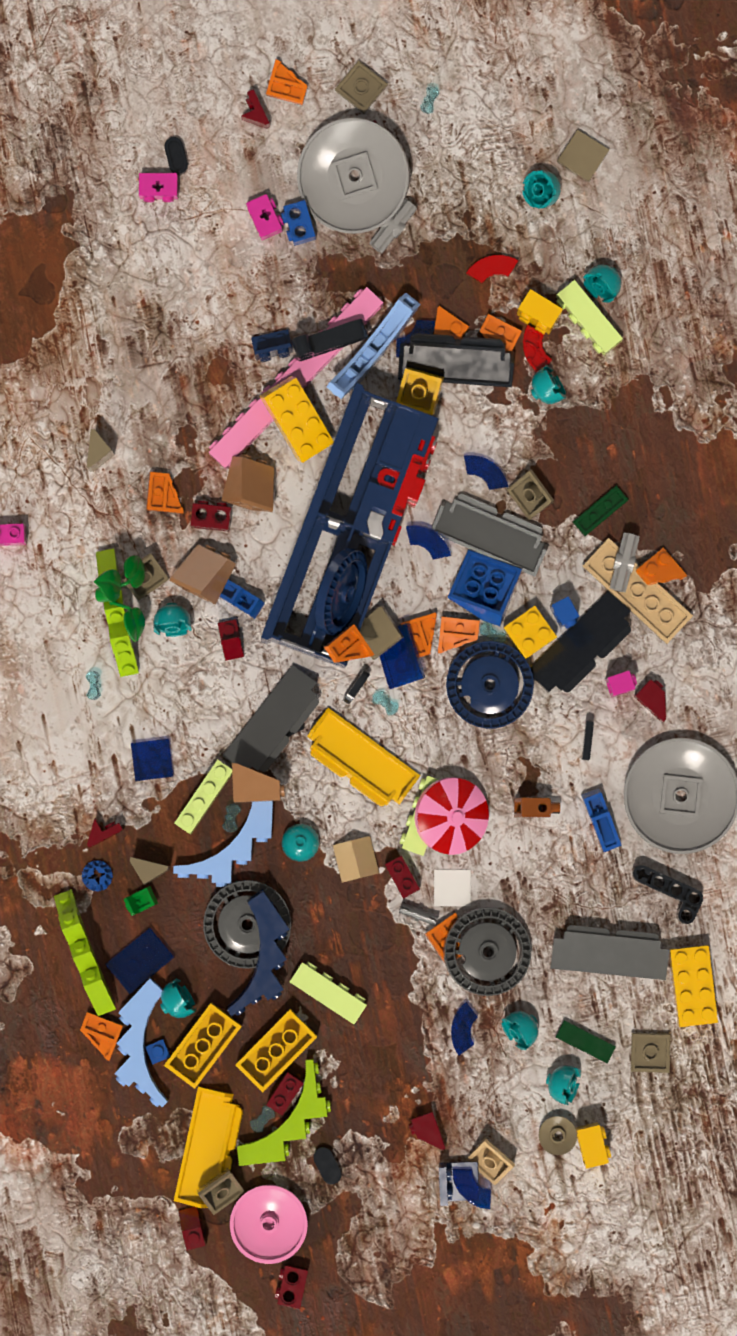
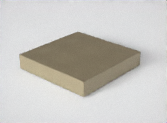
M358 60L335 88V91L365 114L388 86V83Z
M577 129L557 160V163L589 183L608 154L609 149Z
M380 606L367 616L359 631L375 654L371 656L373 660H376L404 637L384 606Z
M631 1033V1072L670 1073V1034Z

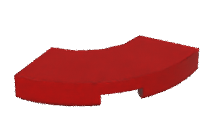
M505 255L488 256L473 264L466 274L481 284L487 278L494 275H502L509 278L519 260Z
M527 325L523 336V351L527 362L537 372L542 367L549 365L552 359L546 355L543 349L542 340L544 334Z

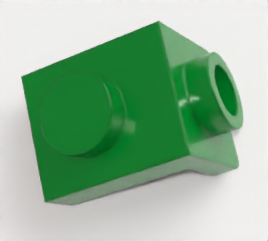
M150 886L124 898L126 909L130 912L131 916L158 904Z

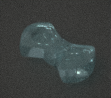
M435 86L426 88L427 96L420 105L421 111L425 114L433 113V103L439 95V89Z
M485 622L481 625L480 635L488 636L489 639L495 642H506V634L497 633L491 623Z
M90 671L86 675V679L90 683V689L86 696L91 700H97L101 696L99 690L101 684L98 683L100 674L96 671Z
M383 691L374 693L372 697L373 704L384 707L388 716L397 713L399 708L397 702L386 698Z
M232 803L226 806L227 815H225L226 820L222 827L229 833L238 829L235 818L241 811V808L237 804Z
M263 1106L262 1113L258 1119L250 1120L251 1129L255 1132H262L268 1120L275 1118V1111L268 1106Z

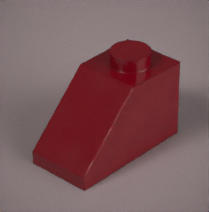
M650 679L634 698L663 723L666 720L665 692L662 690L664 686L656 679L655 681Z
M433 1111L411 1118L412 1123L408 1125L412 1135L416 1134L418 1139L441 1150L446 1149Z
M194 1206L179 1210L186 1251L206 1246L207 1243L198 1207Z

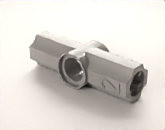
M405 199L398 212L381 226V229L376 233L369 245L377 252L383 254L394 238L396 239L402 233L406 226L405 224L417 208Z
M623 533L620 549L616 554L613 566L614 573L610 589L626 593L630 573L633 572L636 560L635 553L640 536Z

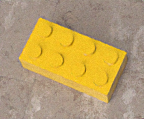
M288 377L259 396L297 461L303 463L334 443L296 377Z
M709 945L669 949L678 1027L718 1023Z
M210 1003L164 1066L195 1089L241 1029L242 1025L215 1004Z
M290 1009L238 1061L236 1066L264 1092L318 1036Z

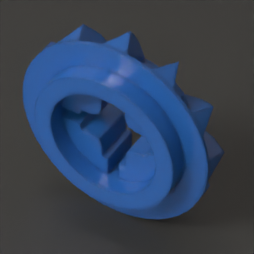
M92 861L82 871V881L92 891H102L112 882V870L105 862ZM94 868H96L98 873H105V875L100 877V884H98L96 879H89V877L94 875Z

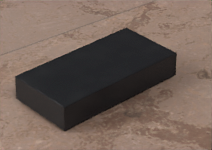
M590 721L585 722L581 760L589 761L591 755L594 723Z

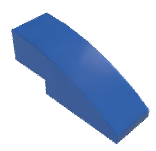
M229 579L220 595V598L254 619L265 604L261 599Z
M597 788L582 794L581 797L603 852L622 846L600 789Z

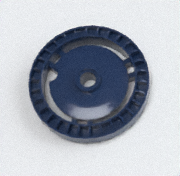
M353 548L343 549L335 556L325 572L319 592L317 593L315 608L316 623L319 630L329 635L340 634L349 625L355 613H357L361 598L363 599L362 595L365 591L367 578L366 558L359 550Z
M495 641L476 643L463 650L451 664L446 682L447 696L455 712L469 724L485 729L505 727L515 722L527 710L534 692L533 674L526 659L513 647ZM483 652H495L494 656L481 657L473 661L466 668L462 681L457 682L461 668L470 658ZM500 653L507 655L505 660L498 657ZM510 658L521 670L524 682L522 697L517 705L513 702L518 694L519 680L516 671L508 663ZM487 680H494L495 688L493 690L485 688ZM461 685L462 693L457 692V686ZM469 696L471 698L470 706L479 712L486 714L502 712L504 716L492 719L478 717L463 706L459 697ZM511 705L513 710L507 714L505 709Z

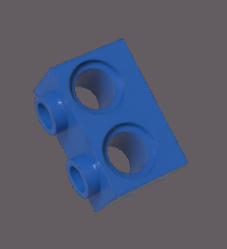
M305 200L283 206L284 212L281 213L283 223H288L289 230L286 233L289 242L293 241L294 246L316 240ZM292 211H299L300 216L293 219L290 217ZM297 229H304L306 231L305 235L298 237L295 234Z
M569 596L551 605L550 609L560 628L565 626L568 629L577 623L579 614Z

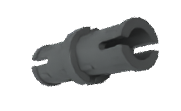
M405 902L402 903L401 907L408 910L400 908V914L415 918L417 922L420 920L435 927L437 921L430 918L438 920V914L423 910V907L418 908Z

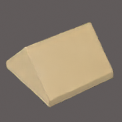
M370 836L333 845L342 883L379 874Z
M486 1137L466 1159L467 1162L477 1161L478 1171L494 1185L515 1166V1162Z

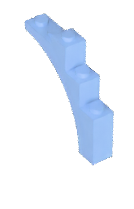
M407 293L400 297L371 337L349 363L329 382L327 388L340 399L352 389L354 390L355 384H360L372 366L381 359L390 344L399 337L421 304Z
M273 801L252 802L246 823L229 846L217 855L202 862L174 866L173 874H178V878H189V874H197V878L208 879V875H212V883H216V887H225L227 883H232L233 860H236V864L247 865L248 861H252L253 838H256V842H268V839H272Z
M150 978L118 1012L121 1015L119 1019L128 1026L130 1024L132 1027L117 1042L119 1045L117 1049L124 1056L128 1054L130 1057L117 1070L115 1075H117L116 1080L122 1086L127 1085L129 1087L135 1082L137 1083L135 1087L142 1094L146 1092L151 1097L149 1100L156 1107L159 1105L164 1107L169 1100L158 1089L150 1074L144 1047L148 1020L163 990Z

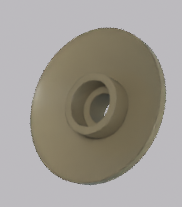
M562 1116L548 1118L539 1129L540 1144L544 1150L553 1155L568 1153L573 1149L577 1141V1132L574 1124ZM556 1132L562 1133L561 1139L556 1137Z

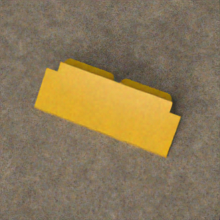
M330 708L326 709L307 736L314 742L310 748L312 757L339 777L347 776L350 778V784L379 806H387L391 799L400 805L421 776Z
M198 1087L174 1201L198 1208H208L196 1190L225 1169L229 1168L231 1171L232 1158L229 1154L230 1150H234L236 1147L243 1115L240 1105L232 1104L234 1094Z

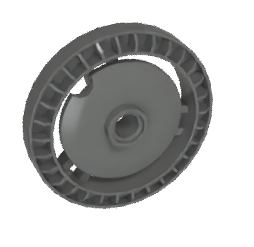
M253 880L230 883L221 888L212 897L205 910L203 920L205 939L213 953L231 966L247 969L256 968L259 955L255 957H239L240 953L257 952L260 947L258 925L255 915L247 903V899L251 896H239L237 892H259L263 889L268 898L277 907L279 914L290 929L284 938L276 940L281 951L285 948L290 937L291 917L289 909L280 894L264 883ZM233 894L235 898L228 901L227 897ZM223 901L226 905L220 913L218 928L222 940L227 945L225 949L218 942L213 929L214 915ZM245 919L253 922V926L250 929L242 927V922ZM230 948L236 951L235 955L228 952Z
M478 908L460 916L452 924L444 941L443 958L449 975L461 988L477 995H499L514 988L527 973L531 961V943L526 929L513 915L497 908ZM494 918L501 921L499 925L494 923L477 924L470 928L462 939H458L462 930L475 920ZM505 924L510 927L509 931L503 927ZM514 932L519 944V960L512 974L505 979L504 975L510 971L516 959V945L511 936ZM456 942L460 943L459 950H455ZM486 946H489L492 950L489 957H485L483 954V949ZM455 954L464 955L465 962L462 966L468 974L476 979L489 981L490 985H479L466 978L457 965ZM500 978L501 982L495 984L493 980Z

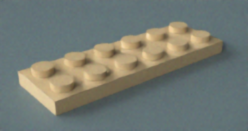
M608 538L582 567L667 645L693 615L658 583L647 585L637 574L636 570L640 566L636 563L634 564L633 572L630 573L626 593L610 589L614 573L613 566L616 554L620 548Z

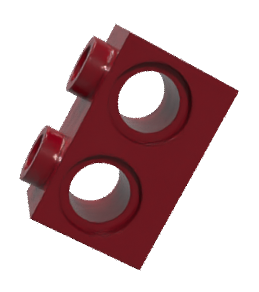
M197 501V504L193 503L190 526L197 529L229 532L232 509L228 507L227 503H216L215 506L209 505L207 501ZM205 510L207 512L206 518L198 519L197 512ZM224 512L226 514L225 520L217 521L215 518L216 514Z
M402 855L385 864L402 898L420 890Z
M288 1071L266 1105L280 1115H283L304 1084V1081Z
M289 1264L285 1265V1269L281 1268L279 1280H282L281 1288L277 1287L274 1298L278 1299V1305L300 1309L308 1268ZM296 1272L299 1276L298 1280L290 1281L287 1276L288 1273ZM292 1291L295 1296L294 1299L286 1300L283 1296L284 1292Z

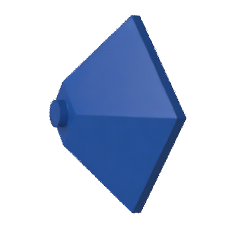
M468 550L448 598L481 620L501 626L522 569Z

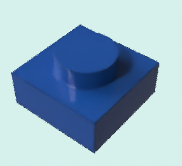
M164 1039L145 1047L152 1065L171 1057Z

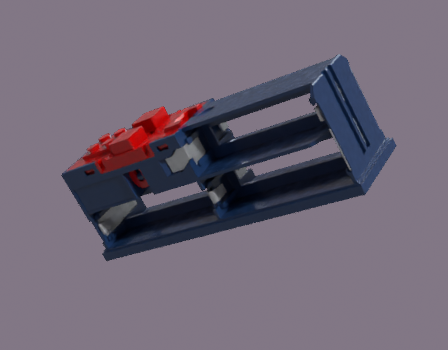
M355 384L261 636L262 643L268 645V643L273 642L335 666L346 668L348 661L334 663L324 646H322L326 633L320 631L316 623L315 608L317 596L301 638L285 632L286 626L323 530L339 536L327 569L335 556L345 548L357 550L360 544L376 550L367 572L365 591L362 595L363 599L361 598L357 613H355L348 625L355 624L360 631L391 545L395 546L402 526H399L406 505L415 508L426 481L423 478L417 477V475L427 472L431 461L427 458L429 454L433 455L437 441H434L435 437L432 435L438 422L437 417L364 390L363 385ZM373 406L383 410L384 416L348 513L344 516L330 511L368 407Z

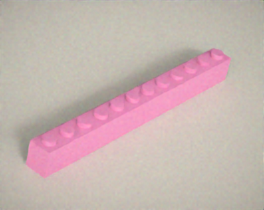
M367 287L364 290L360 289L354 295L355 300L351 304L346 303L341 309L342 313L338 317L334 316L327 325L329 327L326 330L357 319H363L364 325H366L383 307V302ZM343 348L304 361H298L295 357L288 364L290 368L285 373L283 371L280 372L275 378L276 382L272 386L268 385L262 391V394L290 376L296 377L304 389ZM261 398L259 400L255 399L249 405L250 409L246 414L242 412L235 420L237 423L233 427L229 426L222 433L224 437L220 441L215 440L209 447V455L225 470L230 467L232 456L239 457L274 421Z

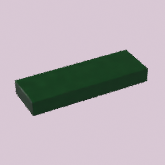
M616 485L572 523L586 537L624 505L628 498Z
M565 1020L556 1035L557 1039L607 1064L616 1046Z

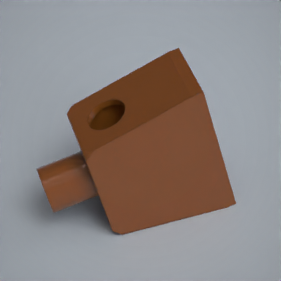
M551 798L514 799V818H549L551 814H560V802H551Z

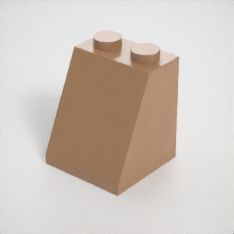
M240 454V457L232 456L221 501L252 511L273 512L274 467L267 465V461L256 459V461H253L251 456Z
M197 545L169 581L185 591L216 605L236 563L230 560V555L224 552L217 554L215 553L216 549L209 545H205V547Z
M232 763L234 803L281 801V797H285V786L281 785V781L237 763Z

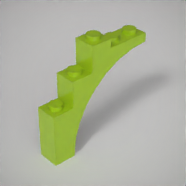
M114 548L96 552L98 576L111 569L117 570L119 573ZM121 587L120 596L115 602L124 604L123 592ZM103 602L110 642L120 677L138 674L139 669L132 639L124 625L126 609L110 605L109 602Z
M72 889L55 895L54 900L59 914L58 919L61 930L69 944L72 958L82 979L83 987L97 1015L100 1016L116 1010L112 994L87 936Z
M314 1058L306 1059V1077L303 1092L291 1115L279 1128L269 1135L254 1142L238 1145L239 1166L285 1161L286 1156H289L288 1144H284V1141L306 1139L307 1134H310L309 1122H305V1119L327 1117V1112H331L330 1100L326 1101V1096L318 1097V1094L321 1093L320 1082H316L315 1074H319L318 1062L314 1063Z

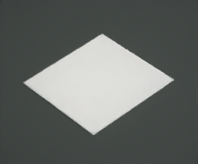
M434 870V906H471V870Z

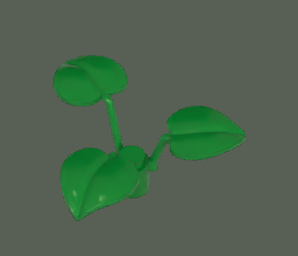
M138 555L129 556L124 562V575L128 579L127 581L121 583V576L118 571L111 569L98 576L94 583L98 586L95 592L98 602H109L110 605H116L128 610L124 613V625L133 642H137L145 627V618L142 611L137 607L132 609L130 606L115 602L120 596L121 587L131 583L133 588H138L144 582V564Z

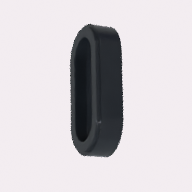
M171 137L166 140L164 145L169 168L172 173L182 175L188 169L184 146L179 138Z
M365 669L362 670L342 701L347 704L352 702L368 679L370 672Z
M326 1147L318 1148L313 1158L323 1180L327 1184L338 1183L342 1173L331 1150Z

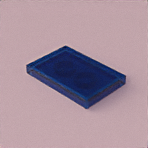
M409 623L397 626L404 637L379 656L389 690L425 679Z
M150 927L105 965L127 992L131 994L175 957Z

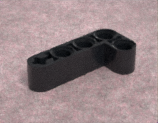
M357 319L310 336L308 334L293 338L291 341L297 360L304 361L363 341L369 336L363 319Z
M639 865L632 870V877L636 882L681 902L676 915L680 923L690 924L695 920L703 902V894L699 890L647 866ZM642 869H644V874L650 876V872H652L653 875L649 880V884L646 883L648 879L645 877H641L640 879H638V874H636V871H641ZM657 876L662 877L664 880L663 885L659 888L653 882ZM675 884L681 887V893L677 896L671 892V888ZM692 892L697 893L699 896L698 902L694 904L689 901V895ZM684 910H688L691 913V918L688 921H684L681 918V913Z

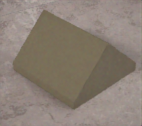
M91 429L87 468L90 472H94L111 459L114 453L96 430Z
M532 470L528 471L507 489L528 520H531L554 502V499Z
M151 553L141 559L145 568L143 584L138 588H133L131 583L127 585L138 601L169 580ZM122 572L120 576L125 582L128 579L125 577L124 572Z
M130 857V863L143 884L150 883L170 870V866Z
M229 1168L196 1190L213 1215L245 1193Z

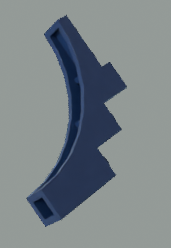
M263 889L247 899L259 929V958L248 985L226 1007L231 1016L234 1014L238 1016L243 1013L247 1005L250 1003L254 1005L260 1001L263 994L267 1000L271 998L275 1000L282 995L281 991L284 990L272 969L278 970L285 965L286 956L275 942V939L281 940L288 934L287 931L290 929Z

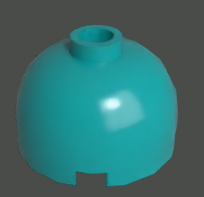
M546 170L533 171L524 179L523 184L525 185L522 192L525 201L531 207L547 208L555 204L559 199L561 184L553 173Z
M596 265L583 276V279L585 278L583 284L587 291L596 299L598 296L603 298L602 302L610 303L620 292L621 278L618 271L612 266Z
M549 365L542 367L534 374L531 383L533 387L531 393L536 400L540 399L546 404H555L566 398V391L558 376L551 374L554 370Z
M177 603L166 604L154 616V632L160 635V632L166 633V637L186 635L187 630H192L189 612Z
M300 823L287 828L282 836L281 844L282 850L287 857L294 861L303 862L315 856L319 849L320 841L315 829Z
M176 978L162 990V1003L160 1006L165 1014L169 1013L176 1018H185L196 1012L197 1008L192 1007L195 1005V1001L186 986L181 987L178 984L181 981Z
M515 1011L502 1019L504 1022L501 1024L505 1034L510 1041L514 1038L517 1042L515 1045L517 1048L527 1050L537 1040L539 1035L538 1021L534 1015H529L523 1011Z
M563 1065L556 1068L552 1074L549 1073L546 1084H548L550 1096L555 1101L564 1105H569L568 1102L572 1103L579 1088V1083H576L577 1077L581 1078V1070L574 1066Z

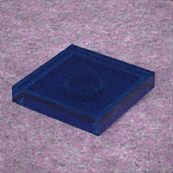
M169 739L131 743L135 781L174 777Z

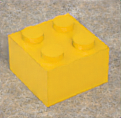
M530 289L519 306L517 315L519 316L518 319L527 325L531 323L536 326L535 330L542 334H550L561 317L563 309Z
M409 367L405 368L396 402L431 416L434 415L444 377Z
M533 606L503 627L504 632L525 659L557 638L536 606Z
M598 1122L576 1127L577 1139L585 1168L608 1164V1158H611L609 1146L604 1145L603 1139H607L604 1127L600 1126Z

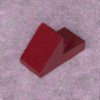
M254 89L248 91V98L245 100L249 109L254 110L241 115V119L265 129L270 128V123Z
M237 620L218 623L225 661L244 657Z
M95 818L87 842L88 848L123 831L121 823L116 824L114 821L106 825V830L103 831Z

